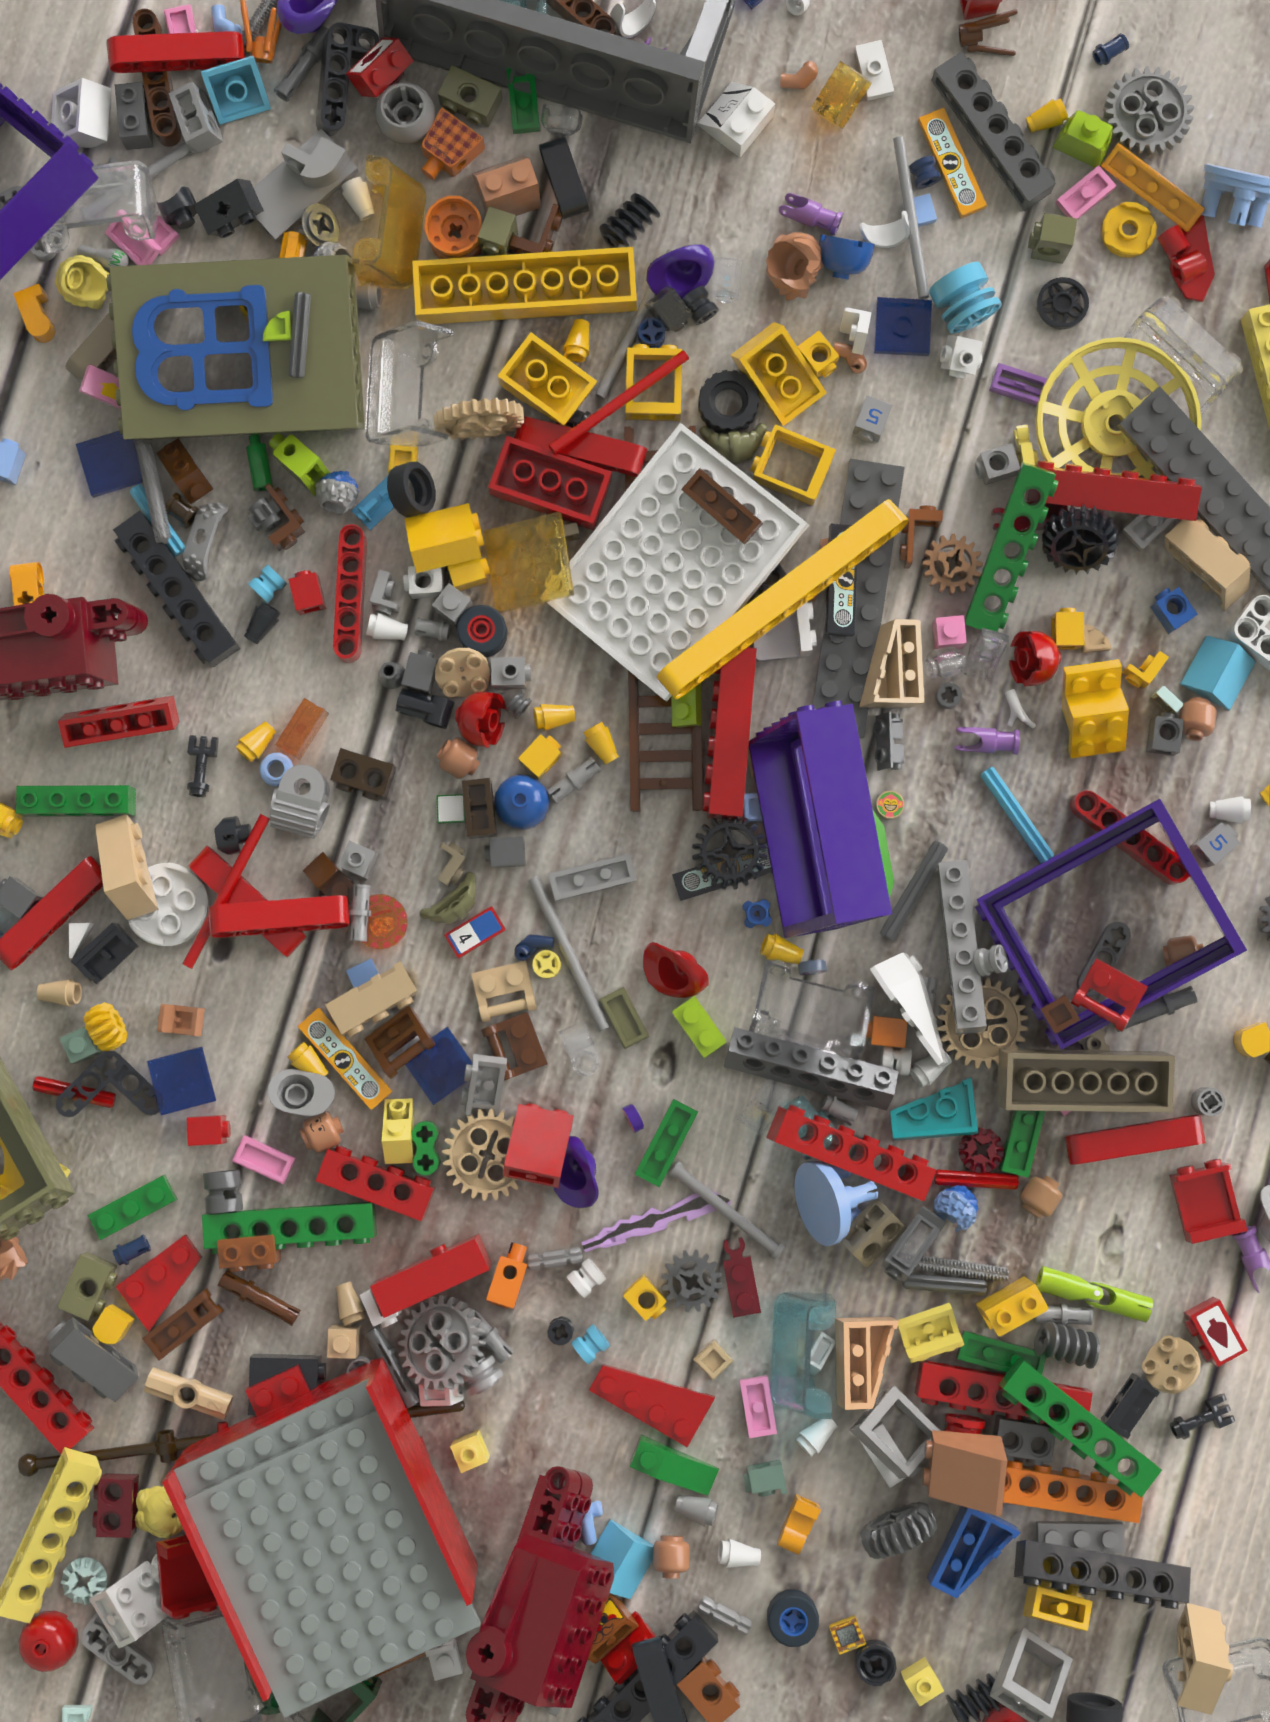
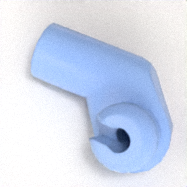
M218 4L211 7L215 32L235 31L240 34L242 33L240 25L226 19L225 7Z
M600 1501L591 1502L589 1511L584 1515L581 1524V1535L585 1545H592L597 1541L594 1517H600L603 1514Z

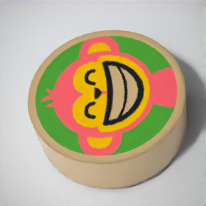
M886 791L877 798L876 810L881 817L894 819L903 812L904 800L899 793Z

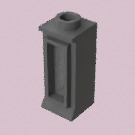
M922 1206L882 1264V1267L885 1268V1273L893 1280H902L905 1283L946 1222Z

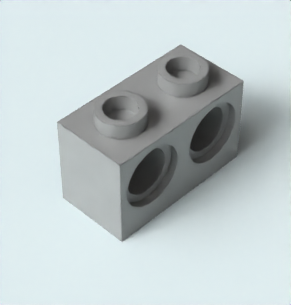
M190 82L169 93L184 140L189 146L202 153L223 142L205 91L194 82Z

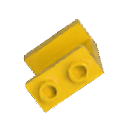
M1024 1276L975 1303L988 1329H994L998 1336L1010 1332L1048 1310V1306L1036 1284Z

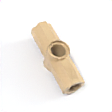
M155 1367L151 1369L144 1388V1392L174 1402L180 1408H191L225 1420L234 1396L203 1385L196 1379H186ZM184 1387L193 1389L195 1393L194 1400H187L183 1396Z

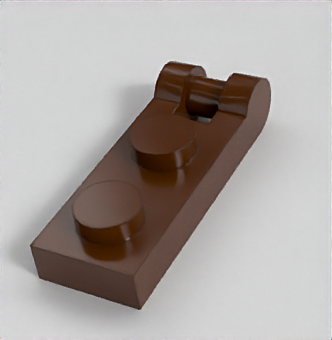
M207 1288L142 1338L159 1361L224 1311L219 1304L216 1306L210 1298L212 1294ZM200 1304L207 1311L202 1317L195 1310Z

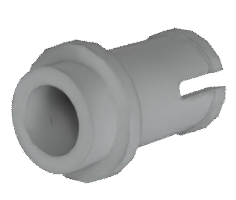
M418 617L414 634L438 638V641L442 642L449 639L451 624L446 623V620L436 622Z
M830 1095L825 1097L820 1110L824 1111V1115L828 1116L830 1114L849 1126L852 1125L858 1114L856 1108L854 1109L837 1100L836 1096L831 1097Z

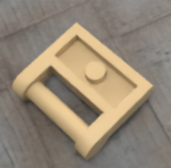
M526 961L471 973L482 1022L491 1021L492 1017L521 1010H537ZM524 990L525 998L488 1007V998Z

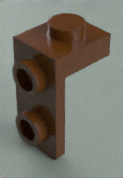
M553 204L540 243L513 235L510 242L511 254L552 252L554 241L551 238L554 231H559L563 218L559 212V205Z
M180 439L165 445L164 448L156 453L190 504L213 490V487L198 468Z
M268 483L265 485V488L290 520L268 536V538L278 551L282 549L287 550L297 543L299 536L305 533L301 527L304 520L295 508L290 511L284 504L288 499L279 487L273 489Z

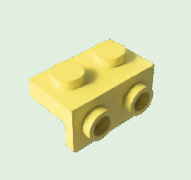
M950 1303L899 1319L897 1327L911 1363L924 1361L929 1357L944 1352H951L956 1348L964 1346Z

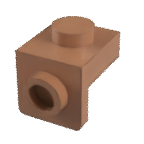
M161 1004L157 1031L202 1036L205 1008Z

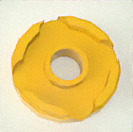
M1124 202L1109 210L1101 224V237L1104 245L1111 253L1119 257L1133 258L1142 255L1150 248L1156 237L1157 224L1150 215L1151 212L1145 206L1135 202ZM1124 224L1133 225L1136 234L1132 236L1124 234L1122 226Z

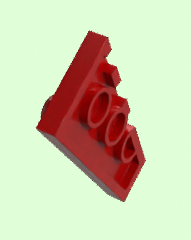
M606 1364L601 1366L589 1388V1391L685 1447L689 1446L715 1399L714 1395L700 1393L682 1386L679 1387L662 1380L648 1378Z

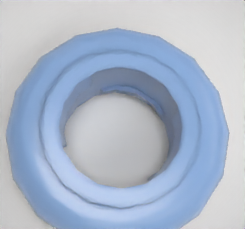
M275 752L268 754L260 764L259 772L261 778L266 784L279 787L282 776L288 769L293 767V763L285 754ZM274 762H281L284 765L283 774L277 778L272 777L269 774L270 765Z

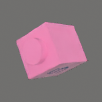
M964 615L935 618L932 623L934 651L962 649L967 643Z

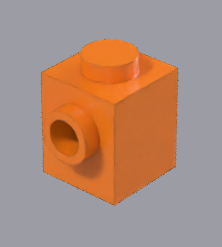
M872 1015V1021H867L865 1038H870V1044L905 1048L908 1022L904 1018Z

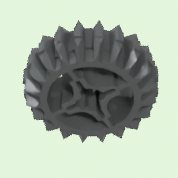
M912 1502L909 1505L904 1504L901 1507L894 1508L877 1516L876 1519L866 1524L860 1532L862 1545L869 1557L874 1559H885L889 1556L893 1557L897 1554H902L907 1550H912L915 1546L921 1545L922 1542L927 1541L929 1537L934 1535L938 1528L935 1516L926 1503Z

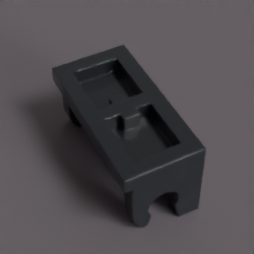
M111 923L75 956L71 962L89 981L99 984L139 946L119 924Z
M1132 1373L1101 1417V1420L1123 1437L1129 1439L1131 1431L1155 1396L1157 1397L1160 1392Z

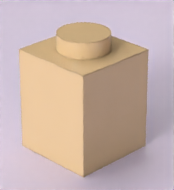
M332 1325L328 1328L327 1358L356 1359L360 1354L361 1325Z

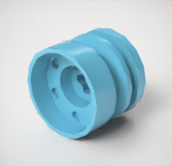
M972 262L953 270L935 282L929 289V294L938 309L949 307L943 313L942 319L945 322H949L947 329L951 334L960 333L978 326L996 313L1002 306L999 298L993 297L996 293L994 288L981 289L988 282L989 278L980 262Z

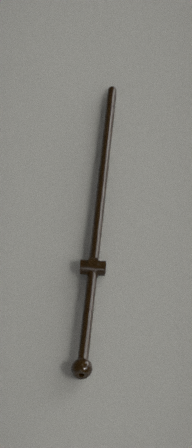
M460 1401L451 1406H411L407 1411L411 1418L463 1411L465 1403ZM167 1429L157 1432L156 1442L85 1451L83 1453L96 1456L98 1461L157 1453V1455H160L162 1463H168L178 1459L177 1452L179 1450H184L193 1443L212 1434L178 1439L174 1437V1430ZM25 1454L19 1458V1472L23 1476L30 1477L35 1475L39 1469L54 1468L61 1455L38 1458L34 1454Z

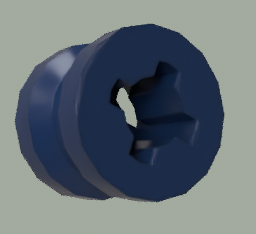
M934 156L920 158L909 165L910 173L915 176L914 184L916 189L930 187L941 180V174L935 168L936 160Z
M649 317L644 319L638 327L639 343L648 345L649 348H660L665 341L664 324L657 318Z

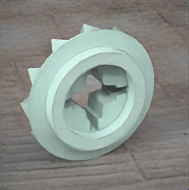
M89 1557L78 1558L69 1563L63 1571L60 1583L63 1586L64 1595L68 1596L73 1603L84 1605L91 1603L89 1599L106 1589L107 1573L102 1564ZM78 1575H81L83 1578L93 1575L87 1583L89 1588H86L84 1585L75 1587L80 1580Z

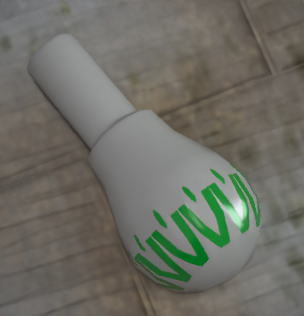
M79 245L77 249V255L92 258L108 271H110V267L128 266L129 264L126 253L120 249L96 250L83 245Z

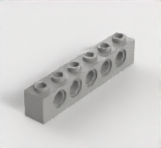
M967 860L939 862L937 878L956 1035L985 1032L987 1024L981 975L978 973L974 962L977 942Z

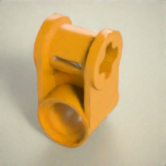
M40 562L10 566L9 575L12 584L14 606L32 603L36 598L44 595V572Z

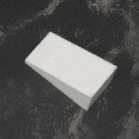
M69 923V958L73 959L80 953L94 925L93 923Z
M821 1332L803 1359L800 1367L812 1375H816L821 1371L836 1344L835 1340Z

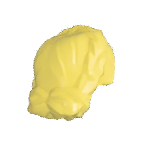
M76 255L60 263L56 272L55 285L65 301L70 302L72 305L98 310L101 309L106 299V292L108 291L106 277L110 273L104 270L102 265L95 262L92 258Z
M154 1486L138 1492L136 1498L138 1511L135 1516V1525L138 1529L165 1539H169L183 1530L164 1486Z

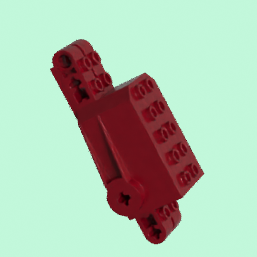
M55 594L41 595L32 603L0 608V700H21L29 696L44 697L50 696L52 693H74L82 689L97 690L103 689L105 686L119 685L115 642L126 641L127 636L138 635L145 631L148 625L147 614L144 610L118 598L87 602L85 597L65 599Z
M555 1466L549 1469L545 1476L539 1475L517 1543L508 1560L480 1630L471 1638L467 1645L466 1659L472 1671L470 1679L476 1681L466 1708L467 1722H516L517 1717L524 1709L525 1702L535 1707L572 1708L614 1580V1566L612 1562L574 1548L582 1533L581 1524L584 1515L591 1506L590 1497L593 1490V1482L586 1473Z

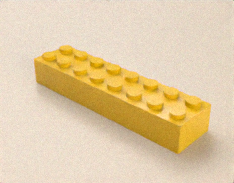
M633 247L412 261L415 315L419 325L637 311Z

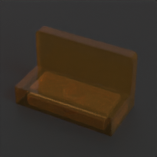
M304 698L275 745L301 760L329 713L324 708Z

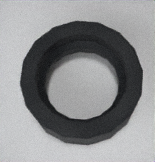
M408 462L395 466L390 470L387 477V490L389 499L397 512L405 517L428 513L435 504L436 489L433 478L427 468L419 462ZM408 479L414 488L415 500L410 493Z
M1088 1692L1072 1693L1067 1697L1066 1721L1121 1722L1122 1703L1115 1698L1102 1694Z

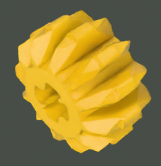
M104 1002L93 1006L89 1011L85 1012L83 1017L85 1029L98 1049L101 1051L115 1050L126 1042L128 1038L126 1025L113 1005Z

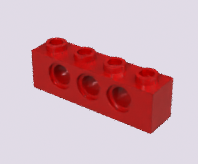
M174 695L65 713L58 720L64 748L174 730L180 721Z
M339 1145L335 1149H327L315 1180L316 1182L416 1220L422 1221L436 1188L430 1185L431 1180L419 1175H415L414 1179L404 1175L405 1170L389 1165L388 1169L378 1166L379 1161L366 1155H363L362 1159L351 1155L352 1150ZM347 1164H353L357 1168L358 1174L355 1179H348L344 1175V1167ZM373 1174H379L383 1177L384 1185L381 1189H375L371 1186L370 1178ZM399 1184H406L410 1188L411 1193L408 1199H401L397 1196L396 1188Z

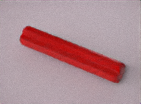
M37 1076L34 1079L32 1089L36 1092L59 1097L72 1083ZM81 1086L82 1089L86 1092H93L96 1090L95 1088ZM76 1087L71 1090L76 1093L71 1100L77 1101L81 1098L82 1102L87 1099V1097L79 1093ZM102 1090L89 1104L112 1108L116 1101V1094Z
M937 1169L934 1176L935 1184L944 1186L959 1185L961 1187L1016 1190L1019 1184L1018 1175L1006 1173H977L973 1171Z

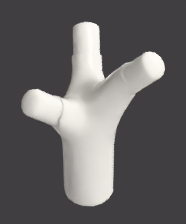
M1015 689L1005 692L1010 707V718L1007 725L1012 727L1015 719L1018 717L1032 729L1035 728L1036 724L1024 712Z

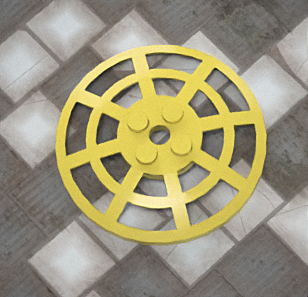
M1122 337L1105 338L1076 349L1051 372L1039 396L1035 425L1037 440L1045 461L1054 462L1055 468H1059L1071 460L1074 465L1083 466L1082 471L1093 472L1094 468L1087 465L1078 456L1090 447L1096 453L1102 455L1100 468L1111 469L1113 458L1127 455L1136 467V469L1131 471L1138 472L1139 476L1142 475L1144 478L1149 479L1150 474H1155L1151 469L1154 466L1149 461H1145L1135 445L1121 430H1112L1109 427L1108 421L1112 416L1118 417L1122 421L1145 399L1140 400L1134 394L1127 391L1130 378L1141 382L1151 392L1159 387L1148 375L1133 368L1136 353L1140 352L1158 361L1173 375L1174 378L1161 386V388L1169 395L1181 387L1188 405L1189 419L1201 431L1200 403L1189 376L1180 364L1165 351L1137 339ZM1102 349H1126L1121 366H1104L1089 372L1082 359L1084 355ZM1072 364L1079 379L1067 391L1061 406L1046 402L1048 393L1055 380L1064 369ZM1104 375H1119L1116 389L1103 393L1099 391L1093 380ZM1081 387L1085 388L1091 399L1084 412L1069 408L1073 397ZM1044 413L1058 417L1059 437L1065 450L1053 459L1048 452L1044 438ZM1066 420L1081 423L1084 438L1072 446L1067 435ZM1110 471V474L1121 475V473H1111Z

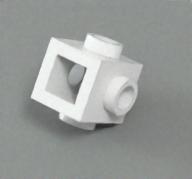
M948 335L946 346L942 348L940 353L941 369L950 370L949 376L965 379L966 374L975 375L976 370L980 368L982 363L981 348L983 342Z

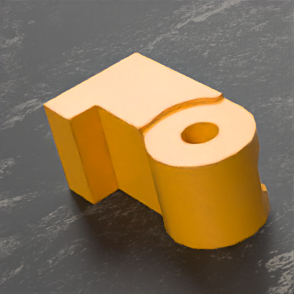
M38 283L13 293L28 332L38 342L46 343L51 341L56 331L55 326L46 316L42 306L43 303L49 301L44 289Z
M795 1494L780 1531L777 1546L797 1555L800 1554L807 1535H809L815 1520L817 1521L821 1508L818 1503Z

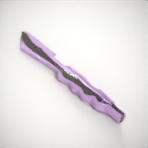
M693 1193L663 1212L651 1207L642 1216L631 1215L630 1219L618 1220L613 1227H605L598 1236H594L581 1243L585 1253L600 1247L607 1248L627 1243L625 1239L632 1236H645L664 1230L667 1227V1223L686 1216L687 1221L713 1212L716 1209L697 1193ZM715 1193L718 1197H720L723 1201L730 1205L731 1201L728 1198Z

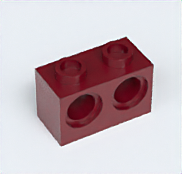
M105 1473L100 1477L98 1484L94 1485V1499H98L97 1510L93 1513L92 1526L96 1528V1537L131 1538L137 1532L135 1516L138 1511L136 1498L139 1489V1474ZM110 1485H117L121 1489V1497H115L110 1493ZM109 1514H116L119 1517V1526H114L109 1522Z

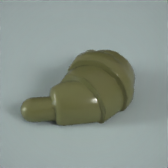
M759 423L749 433L730 431L727 434L723 433L720 435L716 432L713 433L707 426H703L700 428L699 433L706 443L732 464H739L741 461L753 458L754 453L762 443V437L767 431V426L765 423Z
M467 872L464 881L460 882L454 891H451L436 905H432L430 908H423L420 911V917L438 923H447L448 925L455 923L459 919L464 920L469 915L468 912L475 905V874Z

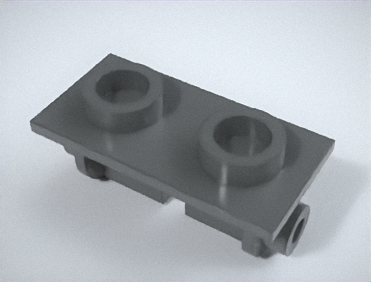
M886 712L876 715L874 733L876 735L875 760L877 762V771L889 768L891 770L902 769V764H904L903 744H894V739H903V719H900L899 713Z

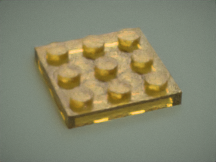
M555 512L484 531L495 607L500 613L574 596L562 513Z

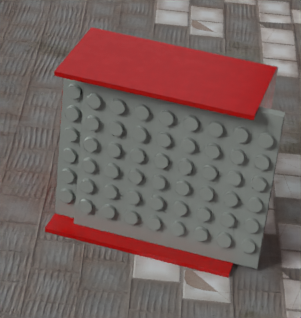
M383 1357L371 1360L370 1363H365L350 1370L348 1373H343L328 1380L313 1390H309L299 1365L251 1387L248 1386L245 1392L256 1415L185 1448L162 1481L262 1701L268 1700L272 1691L284 1718L475 1629L481 1624L472 1604L478 1563Z

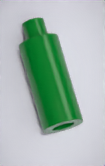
M260 435L249 436L250 445L246 446L253 491H268L265 485L269 483L273 488L266 444L261 443Z

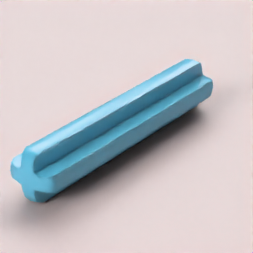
M138 484L131 488L130 494L152 524L145 488ZM169 524L172 537L169 538V543H166V546L174 556H179L184 552L186 546Z

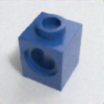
M1180 587L1172 592L1169 588L1165 589L1154 597L1157 601L1150 606L1168 634L1198 615ZM1168 602H1172L1177 606L1178 613L1176 615L1168 612L1166 607Z

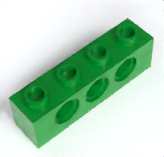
M129 785L16 786V814L24 817L122 816L125 814L136 816V789Z

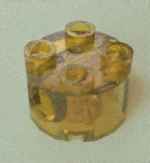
M840 60L810 109L836 127L839 126L843 129L872 83L868 81V78Z

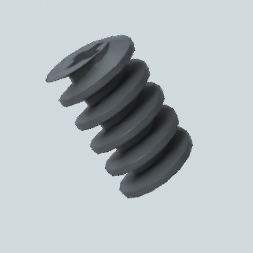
M1046 1321L1037 1331L1034 1340V1350L1038 1356L1044 1353L1045 1357L1049 1359L1054 1356L1057 1361L1065 1359V1362L1068 1364L1075 1361L1077 1366L1081 1367L1085 1364L1086 1368L1092 1369L1099 1358L1100 1343L1097 1335L1093 1332H1086L1082 1329H1075L1071 1326L1066 1327L1060 1323L1055 1324L1052 1321Z

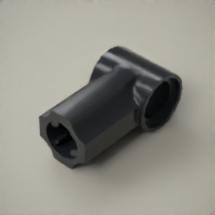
M402 688L397 699L395 711L422 719L424 723L447 729L455 702L440 696L431 695L430 697Z

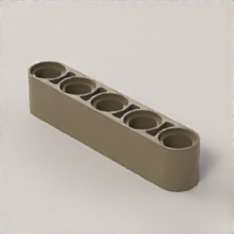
M109 313L70 356L66 363V369L81 382L88 365L106 371L113 364L114 360L117 359L116 349H113L111 343V333L115 332L114 320L110 319Z

